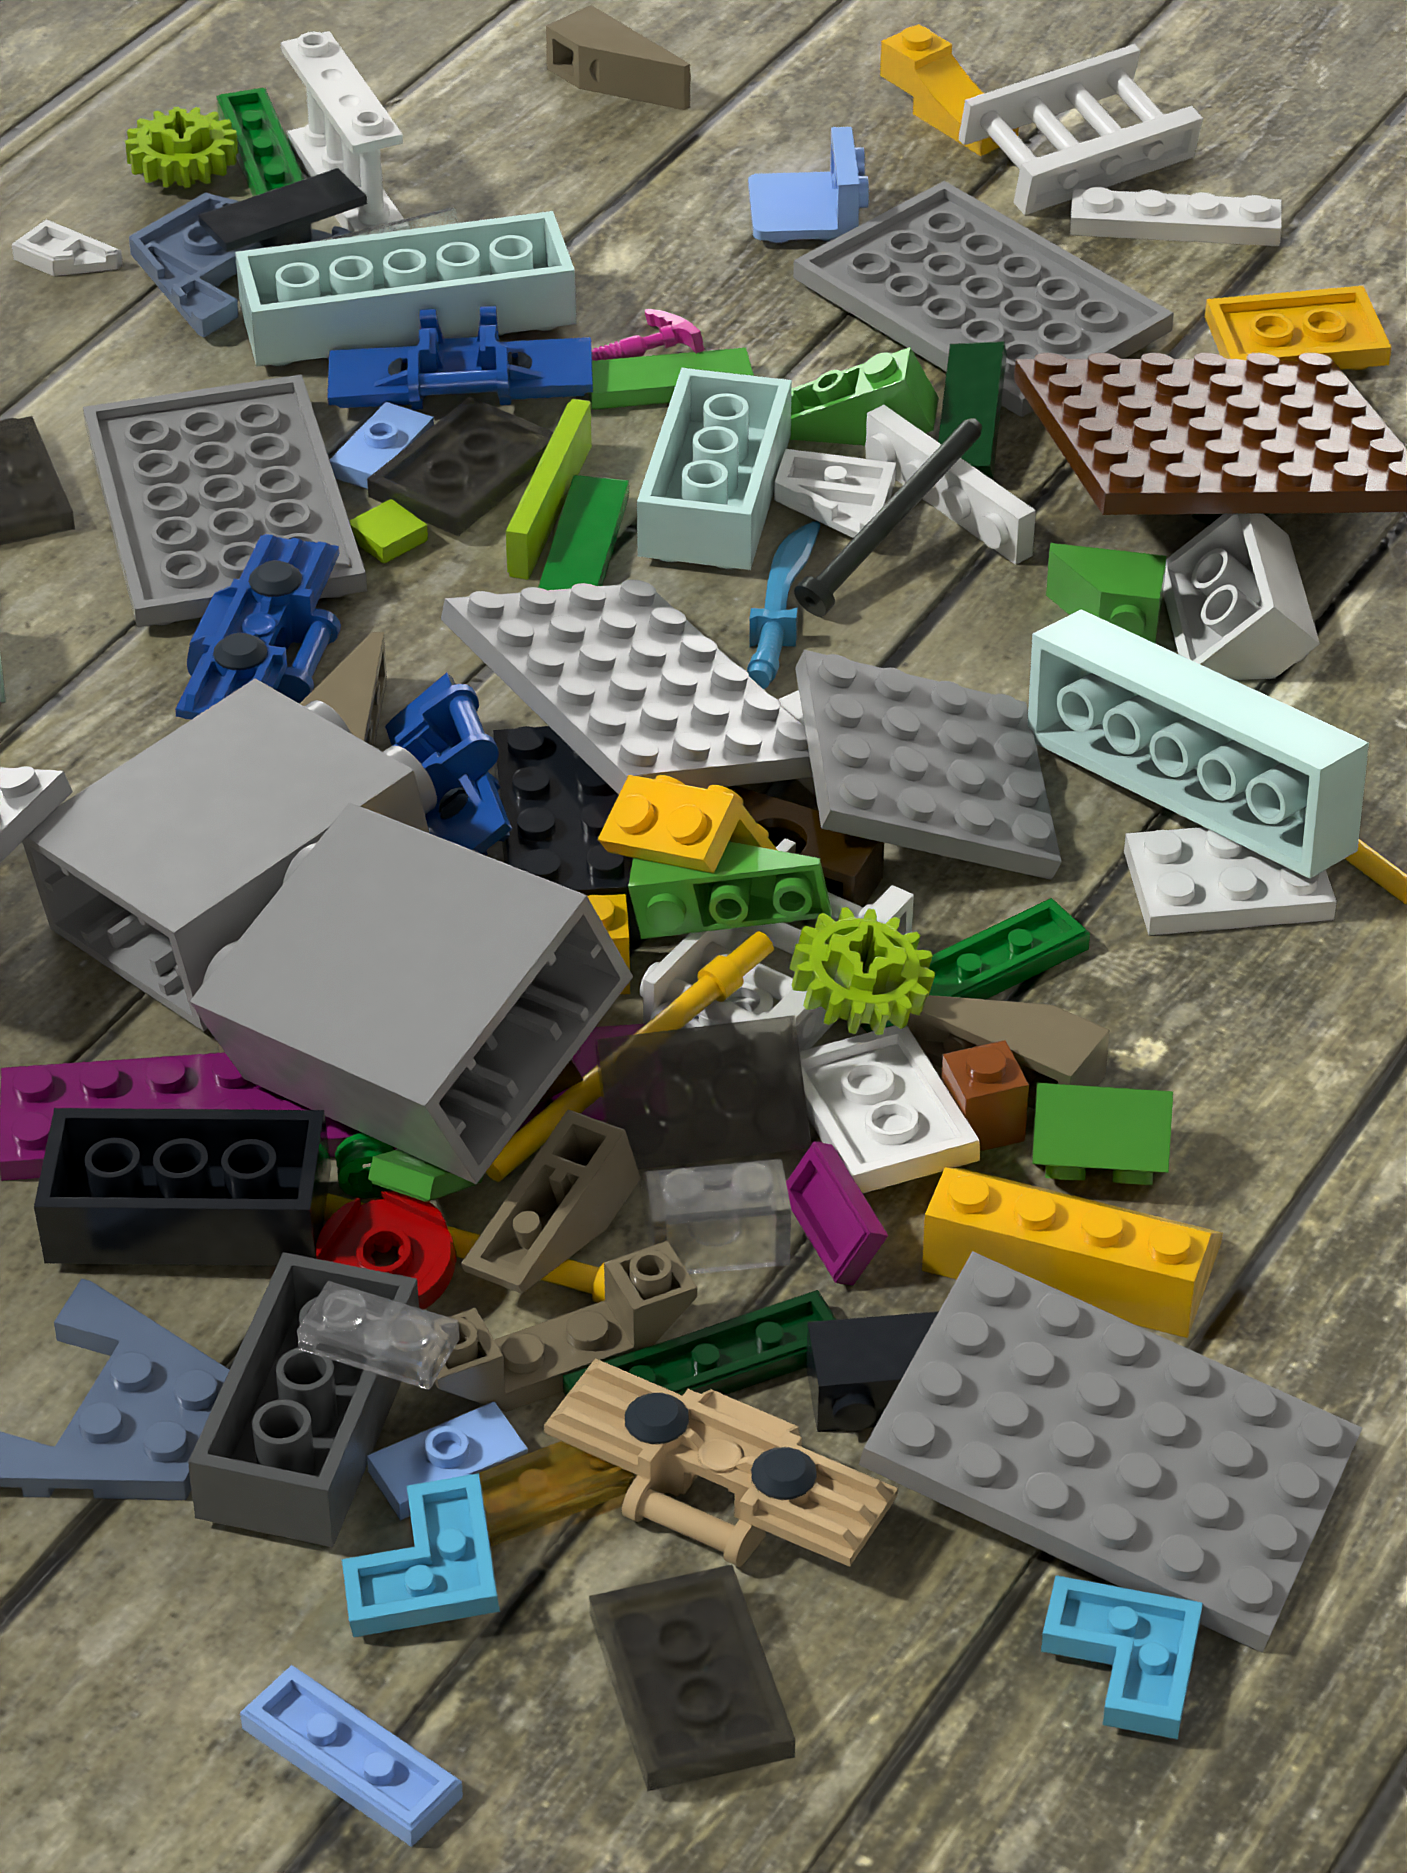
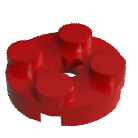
M396 1191L381 1192L383 1199L371 1200L362 1205L359 1198L343 1205L328 1219L319 1234L316 1243L317 1259L416 1278L419 1314L440 1298L453 1277L457 1252L447 1224L440 1210L429 1201L425 1202ZM392 1246L399 1247L398 1261L385 1267L375 1265V1261L371 1257L373 1252L386 1253Z

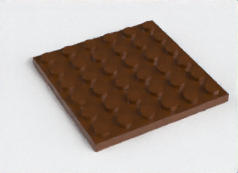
M1040 353L1034 359H1016L1015 383L1102 515L1407 512V449L1335 362L1326 355L1303 353L1299 356L1298 361L1279 360L1276 356L1267 353H1251L1247 355L1246 360L1226 359L1214 353H1199L1194 356V359H1173L1161 353H1146L1141 356V359H1120L1108 353L1090 354L1088 359H1067L1054 353Z

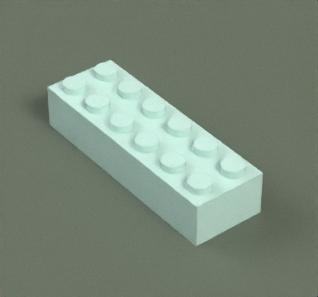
M553 211L235 252L240 307L256 367L265 365L284 366L295 361L318 358L329 359V350L418 345L419 329H421L420 310L436 309L437 320L444 339L477 337L480 307L496 306L499 336L506 333L536 329L547 331L558 326L576 324L575 269Z
M1082 609L1033 633L1027 726L1033 731L1035 744L1309 879L1357 852L1369 742Z

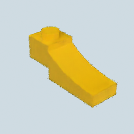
M920 24L908 27L902 32L882 40L880 76L913 96V114L962 144L958 138L965 100L984 93L970 79L952 54V44ZM1019 127L1012 129L1018 136ZM991 137L963 145L979 156L1000 148Z

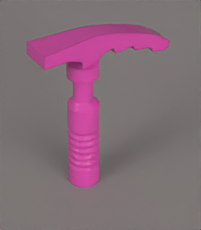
M647 309L645 310L647 324L651 327L657 326L659 328L658 333L645 337L635 335L622 339L619 342L615 341L609 345L605 344L604 347L594 348L592 350V361L644 356L646 350L659 346L667 349L676 346L678 343L689 346L695 353L703 352L705 349L701 331L691 322L672 313Z

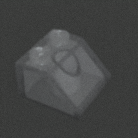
M766 1158L638 1170L641 1178L639 1185L649 1247L668 1241L689 1274L790 1265L791 1206L782 1159Z

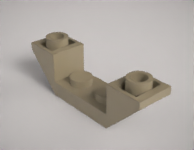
M665 1241L605 1262V1301L497 1339H493L476 1308L410 1330V1340L438 1389L484 1405L495 1401L500 1410L508 1412L563 1392V1375L589 1367L595 1358L605 1362L654 1345L697 1298V1286L669 1242Z

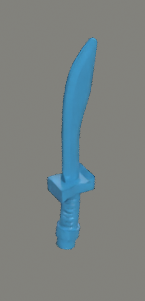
M814 521L800 527L782 541L773 557L767 583L764 609L751 608L749 647L758 645L756 653L751 657L747 672L749 677L762 689L767 688L776 677L782 646L796 647L798 607L786 610L791 585L809 560L820 530L819 521Z

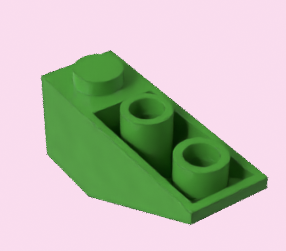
M911 347L892 354L888 352L880 353L870 358L866 363L843 371H828L817 380L792 388L791 436L789 440L865 446L867 413L882 405L887 406L924 433L934 431L939 397Z
M731 841L728 842L714 873L633 858L628 888L641 939L817 919L821 913H825L830 917L832 914L820 858Z

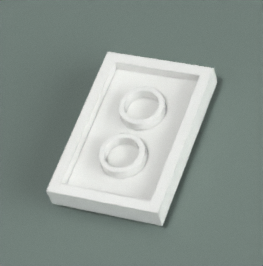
M1206 827L1126 833L1124 854L1149 936L1334 920L1337 901L1326 870L1309 879Z
M891 1026L884 1029L883 1035H876L873 1031L783 1056V1072L787 1083L821 1141L833 1145L862 1194L943 1172L945 1167L955 1168L980 1161V1143L977 1135L907 1026L903 1029Z

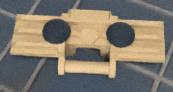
M596 1358L544 1424V1433L638 1475L625 1495L622 1505L623 1516L636 1522L641 1521L645 1517L724 1552V1561L741 1567L765 1538L766 1531L850 1567L898 1496V1488L803 1448L799 1427L712 1389L702 1394L687 1389L682 1396ZM697 1476L703 1477L728 1488L729 1492L735 1494L734 1517L740 1520L736 1525H732L666 1496L664 1493H670L677 1497L680 1493L684 1495Z

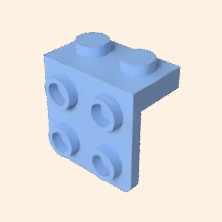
M831 127L830 172L753 174L748 178L754 238L774 243H783L797 239L831 241L859 226V208H868L869 184L868 176H865L864 147L854 146L852 127Z

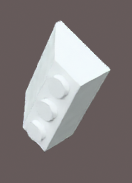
M1223 514L1166 559L1163 594L1179 655L1233 680L1274 679L1293 664L1302 661L1311 650L1320 644L1289 535L1264 514Z

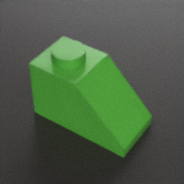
M1051 543L1046 596L1069 615L1082 609L1156 644L1163 602L1167 556Z

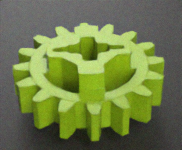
M173 107L172 110H168V115L157 110L153 112V120L139 118L137 120V128H129L127 130L128 140H125L127 164H131L134 175L144 173V181L147 183L162 179L163 187L166 188L170 187L174 181L177 182V186L190 188L197 179L205 184L211 183V174L225 176L227 174L226 166H235L237 163L238 144L236 130H232V124L229 119L219 121V113L216 111L204 116L200 113V107H194L189 113H187L186 109Z
M842 907L838 921H834L827 914L821 913L818 915L815 928L803 927L789 969L795 971L791 986L795 991H807L803 1004L806 1010L818 1007L826 1010L823 1023L831 1025L838 1018L847 1020L849 1033L856 1034L860 1024L866 1023L870 1025L876 1035H883L888 1020L895 1026L903 1029L907 1026L910 1013L919 1016L922 1013L935 977V972L929 969L933 955L928 950H916L920 940V934L917 931L904 935L898 932L899 918L893 917L883 924L877 921L875 909L868 908L864 918H855L853 912L848 907Z

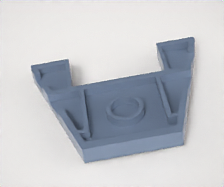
M209 193L202 194L129 236L130 254L194 331L203 338L239 317L237 299L217 288L221 282L237 274L235 252L265 248L259 242L226 252L199 225L198 215L239 201ZM338 226L332 228V233L312 229L313 237L310 242L352 237V231Z
M81 1278L54 1321L56 1339L63 1343L111 1357L55 1446L45 1445L0 1431V1487L22 1488L23 1497H50L55 1488L93 1489L94 1498L186 1500L192 1491L188 1461L229 1373V1369L92 1281Z

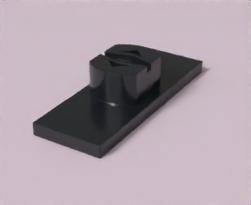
M339 168L200 214L198 215L199 225L226 252L259 242L265 248L292 245L294 242L296 244L312 241V223L366 205L367 195Z

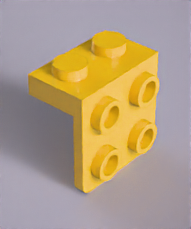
M628 775L597 839L608 853L709 873L715 872L729 841L777 850L769 840L767 830L755 822L743 806V799L737 793L720 785H710L708 789L688 786L666 775H658L655 779Z

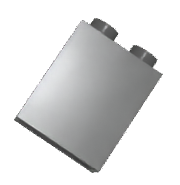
M255 678L59 805L22 843L50 929L202 1031H205L208 1027L189 1001L203 985L205 973L215 955L226 945L236 942L242 937L282 887L285 873L293 858L303 848L317 843L349 802L429 833L425 815L436 807L437 796L427 771L415 756L400 746H391L382 752L351 734L339 714L326 703L314 700L306 706H302Z
M349 802L319 841L303 848L293 858L285 873L282 887L238 941L226 945L215 955L207 968L203 985L189 1002L245 1080L311 1110H324L325 1116L477 1184L633 978V975L587 895Z

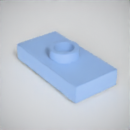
M385 402L330 459L335 479L378 492L434 434V417Z
M494 1401L367 1455L368 1472L399 1519L402 1520L411 1516L407 1492L408 1485L479 1473L480 1482L483 1485L527 1466L528 1448Z

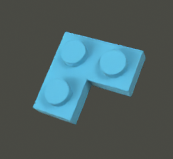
M479 1473L407 1486L415 1547L342 1559L348 1616L353 1637L500 1612Z
M1056 1575L1043 1629L1041 1652L1113 1665L1104 1706L1103 1725L1178 1739L1203 1603Z

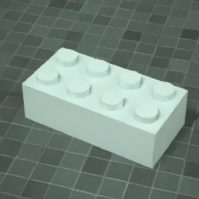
M681 368L637 500L638 557L660 559L665 562L679 561L713 565L723 569L738 568L751 570L774 493L775 479L791 436L792 380Z

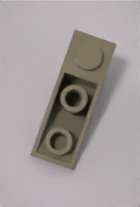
M589 5L546 25L547 69L575 87L681 110L690 108V64L596 7Z

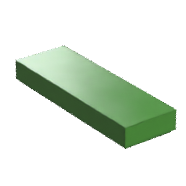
M745 347L710 350L700 353L687 352L592 361L593 392L588 393L591 408L605 409L670 403L681 368L754 376L747 349Z

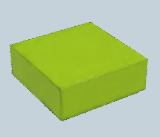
M392 499L349 520L356 544L383 564L428 541L427 524Z

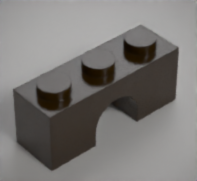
M739 786L726 787L743 799V806L755 822L767 830L769 833L768 838L775 847L786 838L796 843L795 854L820 858L827 892L864 908L883 879L884 842L822 829L819 811Z

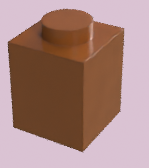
M1006 1040L943 1054L942 1082L977 1135L980 1151L1025 1141L1029 1084Z

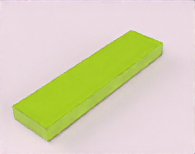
M571 399L568 402L506 529L507 572L509 577L529 580L565 504L573 475H579L592 447L591 401Z

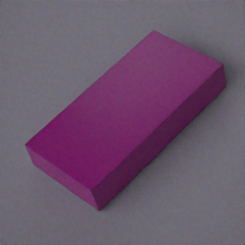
M814 1141L780 1192L834 1282L854 1286L887 1239L888 1234L833 1145Z

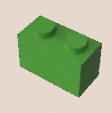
M1037 1083L1032 1164L1046 1165L1045 1178L1085 1180L1086 1167L1113 1169L1112 1182L1153 1185V1172L1169 1173L1173 1091Z

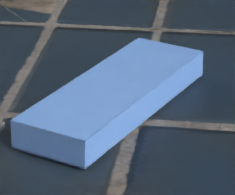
M293 1665L286 1669L240 1712L242 1729L411 1847L463 1797L461 1780Z

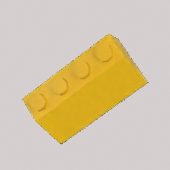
M945 1167L925 1213L922 1271L957 1280L973 1251L1132 1324L1188 1338L1220 1249L1223 1233L972 1170Z

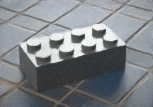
M282 1253L188 1461L196 1519L334 1547L367 1467V1455L372 1454L415 1351V1347L410 1340V1330L420 1327L418 1284L416 1278Z

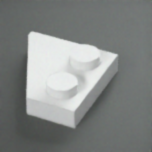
M785 449L775 479L774 500L854 538L890 500L896 481V463Z

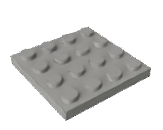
M808 650L803 651L795 670L822 829L1050 880L1053 879L1062 861L1033 731L1027 726L1028 708L1026 702L1016 700L1006 694L994 695L961 687L951 681L939 682L906 674L896 668H880L850 661L836 654L825 655Z

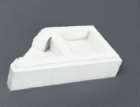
M49 220L43 221L12 244L14 260L52 276L117 270L123 266L121 250Z

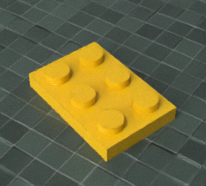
M1364 285L1206 299L1205 319L1220 355L1226 359L1246 360L1247 355L1251 353H1267L1276 356L1279 360L1298 361L1299 356L1303 353H1319L1330 357L1340 369L1363 370L1367 367L1390 364L1392 347Z

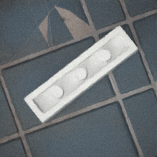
M1103 187L1073 189L1070 235L1280 246L1281 200L1267 199L1259 195H1250L1244 198L1222 197L1204 192L1183 195L1164 194L1156 190H1143L1141 192L1111 191Z
M885 405L867 413L866 459L896 463V480L903 485L941 446L936 440ZM960 458L922 498L1015 565L1033 556L1036 510Z

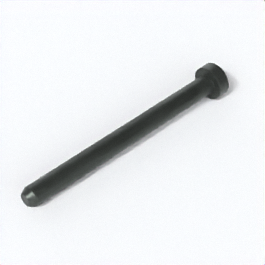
M976 419L964 420L816 578L806 576L794 588V595L797 601L806 611L815 616L823 617L835 605L833 593L981 436L982 426Z

